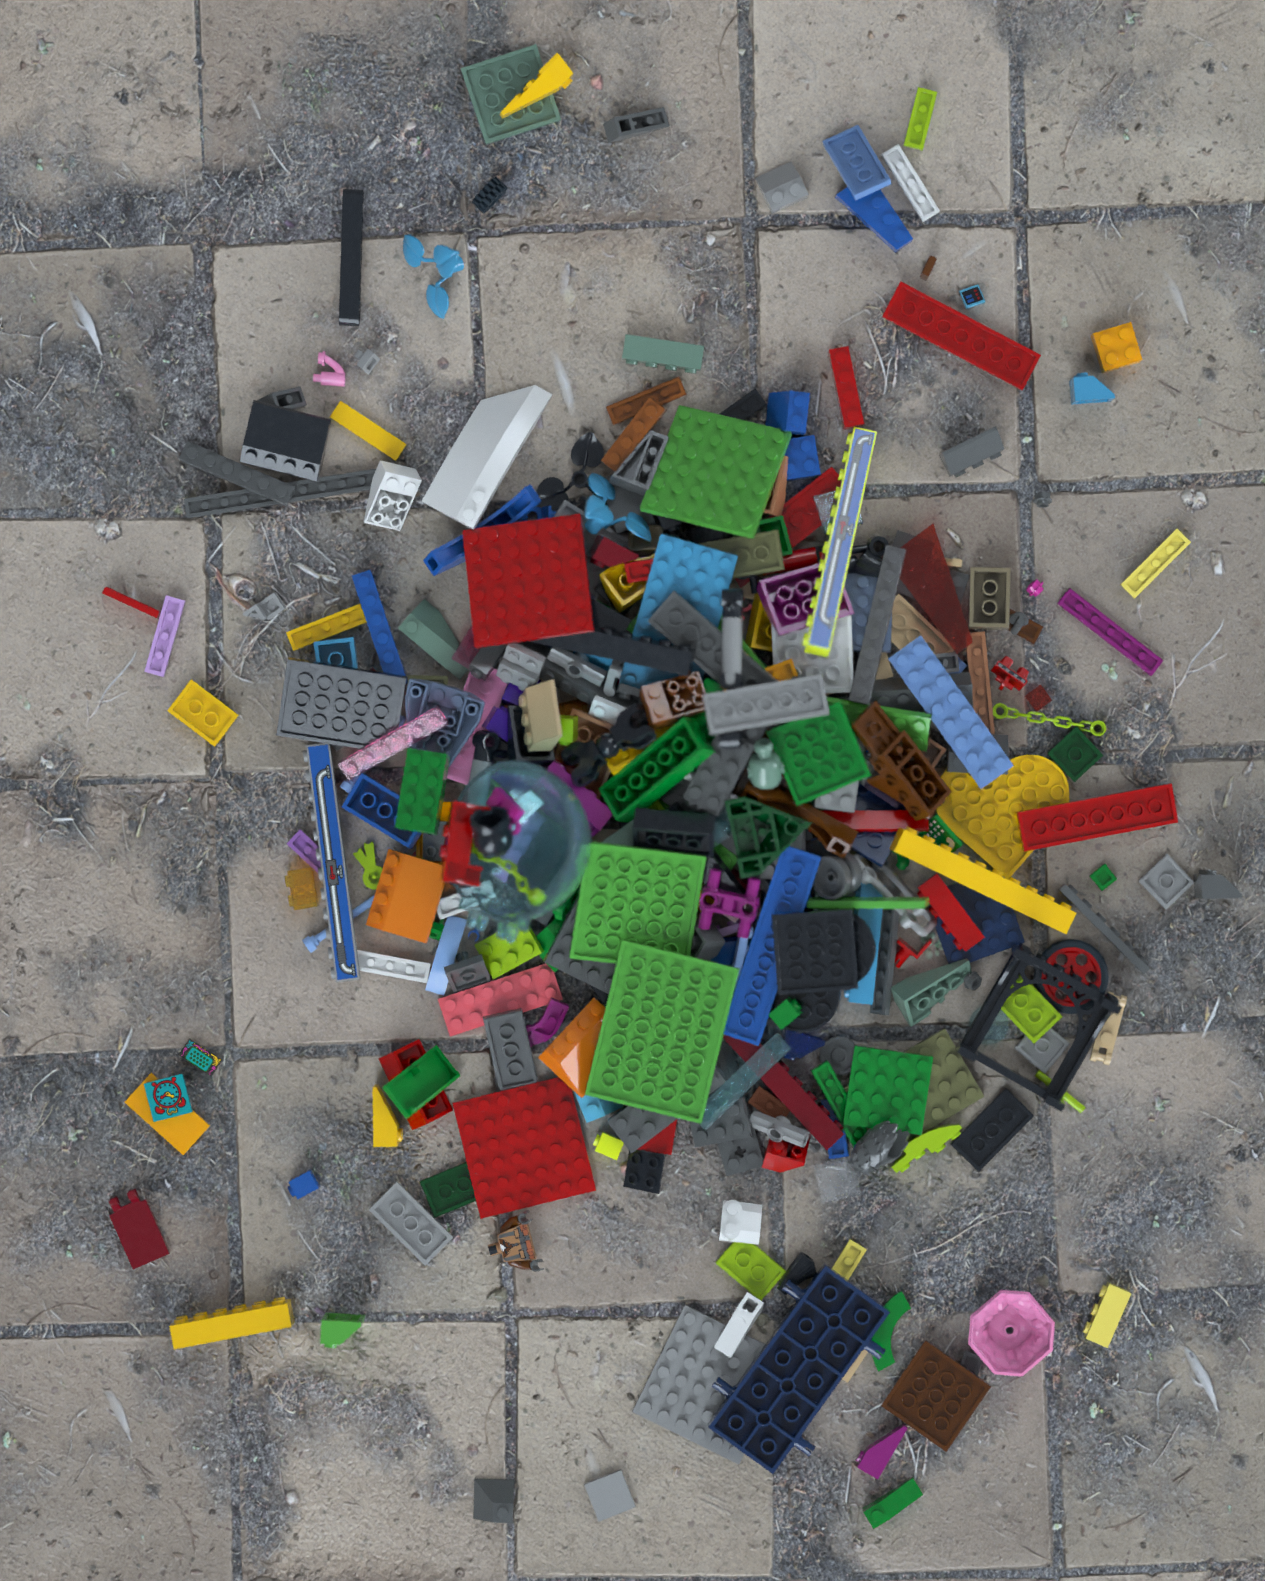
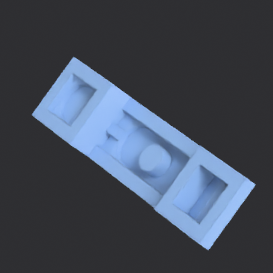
M453 915L447 917L425 990L445 995L449 981L444 967L454 964L466 926V919Z

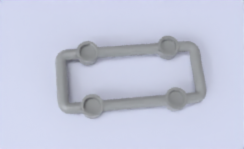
M858 853L854 855L862 869L863 884L871 883L883 897H894L877 879L875 871L878 873L881 871L890 878L906 897H917L889 867L888 860H886L882 868L873 862L871 867L862 863L861 859L863 856ZM929 906L925 909H912V912L906 909H895L901 916L900 924L906 929L912 928L920 936L928 935L937 925V919L929 911ZM924 915L929 922L922 928L916 916Z

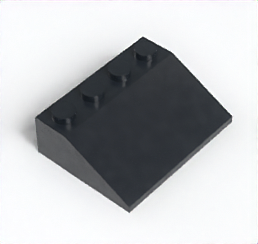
M253 400L240 462L317 481L323 466L331 419Z

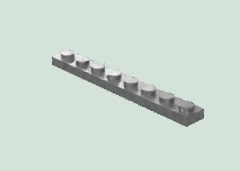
M886 545L849 701L866 705L870 703L906 549Z

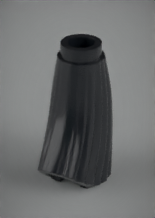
M867 549L859 557V560L856 561V573L878 578L883 559Z
M800 1252L784 1273L777 1289L787 1295L785 1291H782V1288L788 1280H791V1282L798 1286L804 1280L814 1277L817 1271L813 1259Z

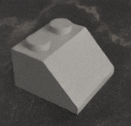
M792 162L755 178L771 214L808 198L809 194Z

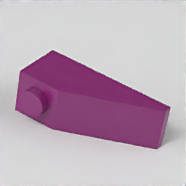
M901 1424L866 1447L864 1452L860 1451L855 1459L857 1461V1468L878 1480L908 1429L907 1425Z

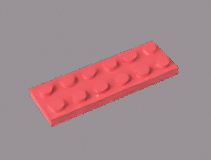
M545 963L439 998L438 1002L451 1037L484 1026L483 1016L522 1008L524 1013L547 1005L551 997L559 1001L563 1000L555 973Z

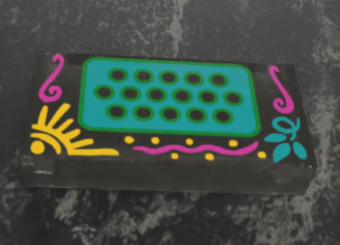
M191 1038L188 1039L179 1053V1056L211 1077L223 1061V1059Z

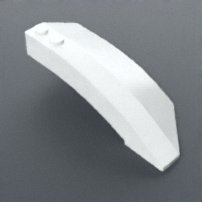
M533 385L481 400L444 460L422 502L474 530L507 471L534 429L552 394Z

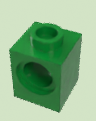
M789 997L774 1009L769 1016L782 1030L802 1014L801 1006L795 999L791 1000Z

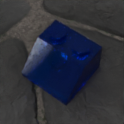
M785 1030L779 1051L783 1053L782 1056L784 1058L795 1061V1057H804L824 1046L826 1041L823 1038L803 1032Z

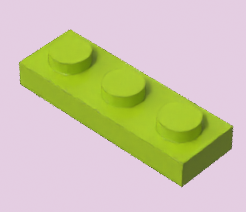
M918 87L903 146L923 151L937 96L936 91Z

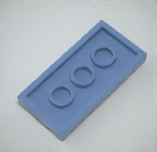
M859 125L822 141L824 148L855 201L892 184L890 177Z

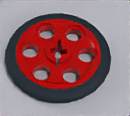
M1075 939L1061 940L1043 951L1042 955L1048 958L1046 962L1052 965L1057 963V955L1065 954L1067 962L1061 965L1065 968L1064 972L1070 974L1072 965L1073 973L1082 977L1081 982L1087 985L1089 982L1085 978L1086 974L1089 971L1095 972L1097 977L1092 984L1100 988L1099 992L1105 994L1109 979L1108 967L1103 956L1091 944ZM1079 954H1084L1087 958L1084 965L1076 963V957ZM1039 968L1040 978L1046 979V975H1044L1042 973V969ZM1060 981L1058 986L1063 987L1064 983ZM1034 984L1035 988L1058 1012L1077 1014L1073 1002L1067 995L1064 999L1056 997L1055 993L1058 988L1048 984ZM1083 1000L1080 1003V1008L1083 1010L1091 1009L1094 1005L1093 1000Z

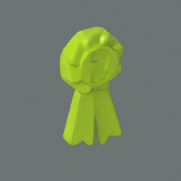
M374 842L370 844L364 843L366 856L361 848L358 849V852L353 853V855L365 869L362 877L366 887L376 890L383 868L376 865Z

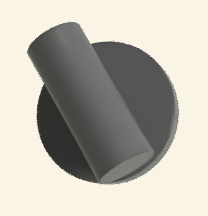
M1015 612L1009 616V622L1013 624L1011 633L1017 635L1021 628L1028 624L1029 618L1024 613Z

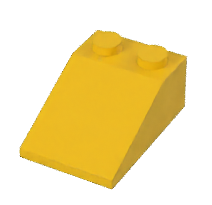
M375 1084L372 1087L373 1147H397L403 1140V1128H399V1122L380 1085Z

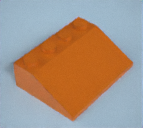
M388 849L366 925L427 944L445 882L440 881L442 865Z
M595 998L581 1010L538 1057L581 1098L585 1096L606 1009Z

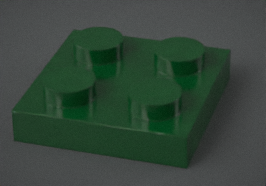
M1077 726L1047 753L1073 782H1076L1103 756Z

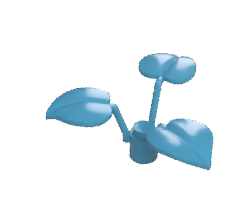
M404 235L403 253L405 260L410 266L419 267L421 261L435 262L437 264L436 267L443 278L437 281L435 285H428L426 299L433 313L444 319L449 307V297L445 289L440 287V284L447 278L452 277L453 273L463 270L464 262L459 256L460 252L445 245H437L433 252V258H424L422 243L412 235Z
M591 473L588 477V484L591 490L596 495L602 497V499L591 495L586 502L585 518L589 519L585 522L587 531L596 535L603 527L607 529L618 522L626 521V527L633 534L650 542L652 537L649 526L640 515L629 512L627 517L623 516L613 521V514L605 506L607 498L609 500L615 499L614 487L603 476Z

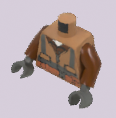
M526 1210L519 1215L508 1218L497 1234L499 1242L489 1244L488 1249L490 1256L502 1253L504 1262H507L510 1266L538 1272L544 1270V1268L538 1267V1262H543V1259L534 1260L536 1259V1253L528 1223L533 1219L529 1220L526 1218L525 1214L529 1213Z

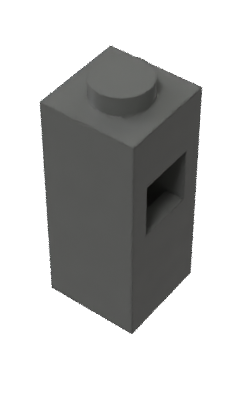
M508 644L482 647L470 663L469 671L472 676L486 681L504 655Z

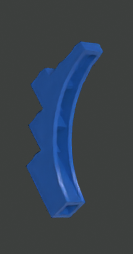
M530 484L524 487L503 507L479 523L476 528L523 522L528 518L527 515L541 502V499ZM463 534L432 550L423 559L433 576L466 562Z

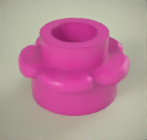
M1038 579L1031 582L1026 588L1029 596H1038L1044 589L1042 587L1043 582H1040Z

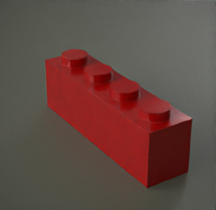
M849 346L830 349L828 356L843 429L863 426L864 420Z
M937 873L917 887L919 890L917 895L919 897H929V904L931 906L929 911L935 918L939 916L943 922L941 927L946 934L951 933L955 939L952 942L958 950L963 949L966 952L985 938Z

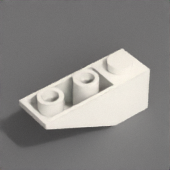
M747 1292L714 1348L731 1358L762 1312L764 1302Z

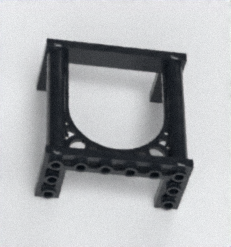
M1022 943L1019 946L1014 944L1011 949L1012 954L964 1038L956 1044V1052L972 1062H975V1060L1042 1097L1044 1103L1062 1112L1066 1106L1062 1097L1106 1021L1113 1013L1118 1015L1122 1007L1119 1004L1120 1001L1114 995L1108 992L1106 995L1099 992L1100 988L1091 982L1088 985L1081 982L1082 977L1073 972L1071 975L1064 972L1065 968L1057 963L1052 965L1046 962L1048 958L1042 954L1037 953V955H1034L1031 948ZM1031 965L1036 971L1034 979L1026 977V966ZM1039 968L1042 969L1044 975L1047 973L1046 979L1040 978ZM1019 972L1023 979V982L1021 983L1016 982V980L1019 978L1017 976ZM1060 981L1064 983L1063 987L1058 986ZM1037 983L1048 984L1063 991L1073 1002L1078 1014L1076 1038L1047 1089L978 1051L980 1044L1007 998L1019 988ZM1075 991H1078L1077 994L1086 995H1083L1079 999H1077L1073 996V993ZM1085 999H1091L1094 1002L1093 1007L1089 1010L1080 1008V1003ZM1084 1014H1092L1091 1017L1088 1016L1087 1022L1083 1020L1082 1016Z

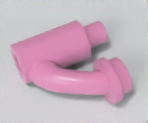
M325 351L319 352L318 364L325 366V363H327L335 372L321 371V374H313V382H321V385L345 387L346 373H344L341 365L327 356Z

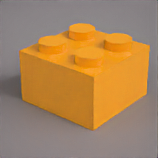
M1131 322L1091 335L1102 374L1139 363L1143 360Z

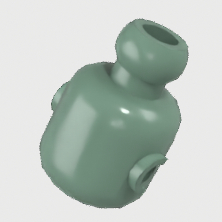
M759 739L754 744L756 752L750 757L749 766H747L748 778H750L753 786L759 789H771L781 782L784 765L777 753L772 751V742L769 739Z

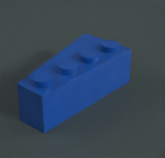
M848 187L836 194L835 198L895 253L912 242V236L881 189L856 201Z

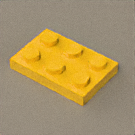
M192 679L167 710L214 747H216L239 716Z

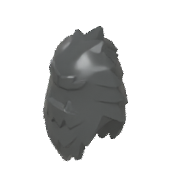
M890 1121L881 1122L869 1129L857 1141L851 1151V1159L848 1161V1164L854 1167L855 1173L875 1172L876 1169L882 1168V1166L900 1157L901 1152L909 1144L907 1140L910 1133L908 1131L902 1132L901 1129L896 1132L898 1124H890Z

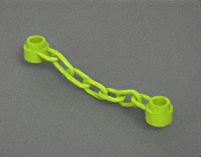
M998 703L992 708L993 716L997 719H1016L1021 716L1034 723L1051 721L1055 726L1069 728L1072 725L1078 726L1080 731L1090 732L1094 736H1101L1106 731L1105 723L1100 720L1074 723L1070 718L1056 716L1053 719L1047 718L1040 712L1019 713L1017 709L1007 707L1003 703ZM998 707L1003 709L1002 715L996 713ZM1008 710L1015 711L1013 713L1015 716L1008 715ZM1030 714L1042 716L1040 717L1041 720L1030 719L1032 718ZM1058 719L1068 720L1066 722L1068 725L1058 724ZM1084 724H1090L1089 729H1084L1082 727H1084ZM1095 725H1100L1101 730L1099 732L1094 731Z
M472 838L471 853L477 855L479 860L493 861L508 873L513 874L516 878L518 890L528 895L527 898L533 906L540 905L546 900L543 892L537 887L532 891L529 889L527 879L519 875L517 866L510 860H503L500 857L483 858V855L477 851L473 843L474 838ZM506 863H509L511 866H513L510 868L511 870L506 868ZM524 880L526 886H522L521 889L519 882L521 883Z

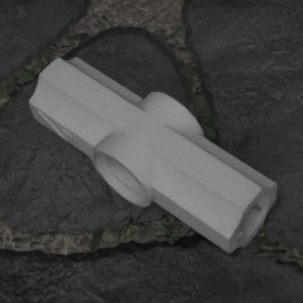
M552 647L547 657L548 660L565 668L566 673L572 678L582 677L599 687L608 672L589 662L588 657L580 652L573 654L566 649Z
M755 1110L751 1114L750 1126L767 1133L771 1140L775 1142L785 1140L800 1147H805L810 1132L791 1125V1122L786 1117L777 1116L774 1118Z

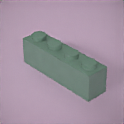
M626 334L622 360H626V364L637 365L640 362L645 363V366L650 368H657V365L665 366V370L677 371V368L685 369V373L696 374V371H701L704 346Z

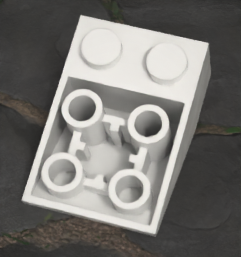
M379 461L372 479L364 523L398 531L401 530L422 481L416 469Z

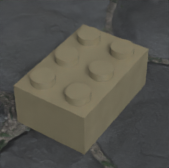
M970 568L969 629L1009 630L1011 568Z

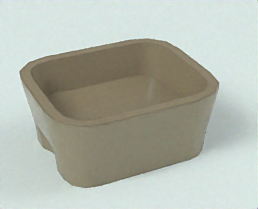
M648 525L652 537L650 542L629 531V550L639 555L638 557L654 554L661 533L663 534L661 526Z

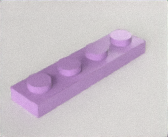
M165 596L144 672L165 677L185 600Z

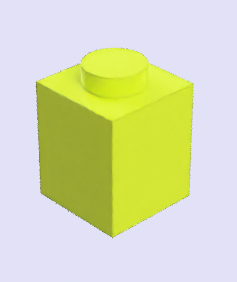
M602 1131L601 1135L597 1134L593 1143L596 1146V1152L617 1160L624 1144L620 1138Z

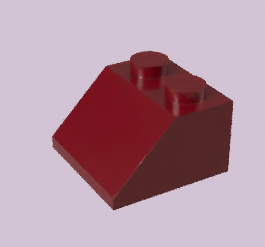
M597 535L587 554V557L591 558L590 562L601 568L632 561L639 556L600 535Z

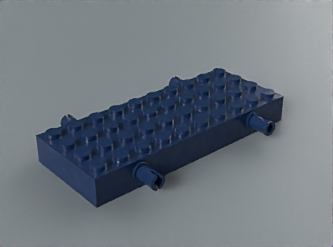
M825 1263L806 1289L802 1290L791 1280H788L786 1285L783 1286L782 1291L796 1299V1303L738 1383L732 1387L718 1376L716 1382L714 1381L711 1386L726 1397L709 1421L708 1428L772 1474H774L792 1447L795 1446L808 1457L812 1454L811 1451H814L816 1446L801 1436L860 1353L866 1350L879 1360L882 1357L881 1354H884L886 1351L885 1348L875 1343L872 1337L889 1315V1309Z

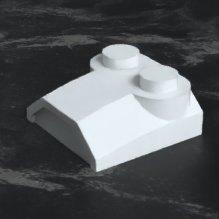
M723 1200L719 1241L759 1245L762 1205L738 1202L736 1200Z

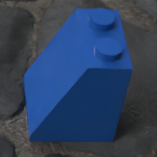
M798 391L769 393L765 425L779 428L781 431L791 432L792 436L804 437L810 393Z

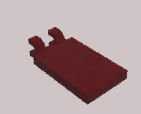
M136 1188L127 1192L128 1198L131 1201L129 1204L121 1206L118 1196L108 1201L114 1213L109 1215L133 1270L170 1254L147 1199L141 1201Z

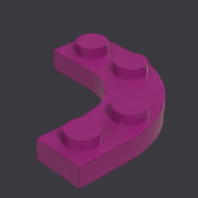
M552 997L550 998L541 1018L534 1024L526 1026L530 1047L546 1042L558 1031L569 1009L568 1004Z

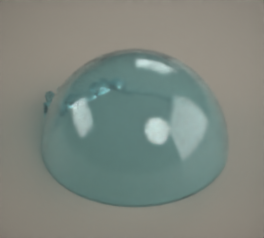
M512 760L496 763L478 773L465 786L457 801L489 807L486 804L495 787H501L525 811L519 820L521 824L520 832L517 835H513L511 848L500 858L514 863L517 866L519 875L527 879L529 889L532 891L537 887L543 892L546 899L539 905L533 906L527 898L528 895L518 890L516 878L513 874L508 873L493 861L479 860L477 855L473 853L470 854L468 865L483 867L479 879L481 887L453 883L461 897L458 908L469 911L467 926L469 928L476 926V929L482 932L485 931L489 919L499 923L496 937L501 940L505 938L508 943H513L516 940L518 931L528 932L531 919L551 912L570 897L586 872L591 853V830L588 817L581 801L569 785L545 768L523 761ZM515 824L512 825L513 831L515 830ZM506 863V868L511 870L510 868L513 866H511L509 863ZM524 880L521 883L519 882L521 889L522 886H526Z

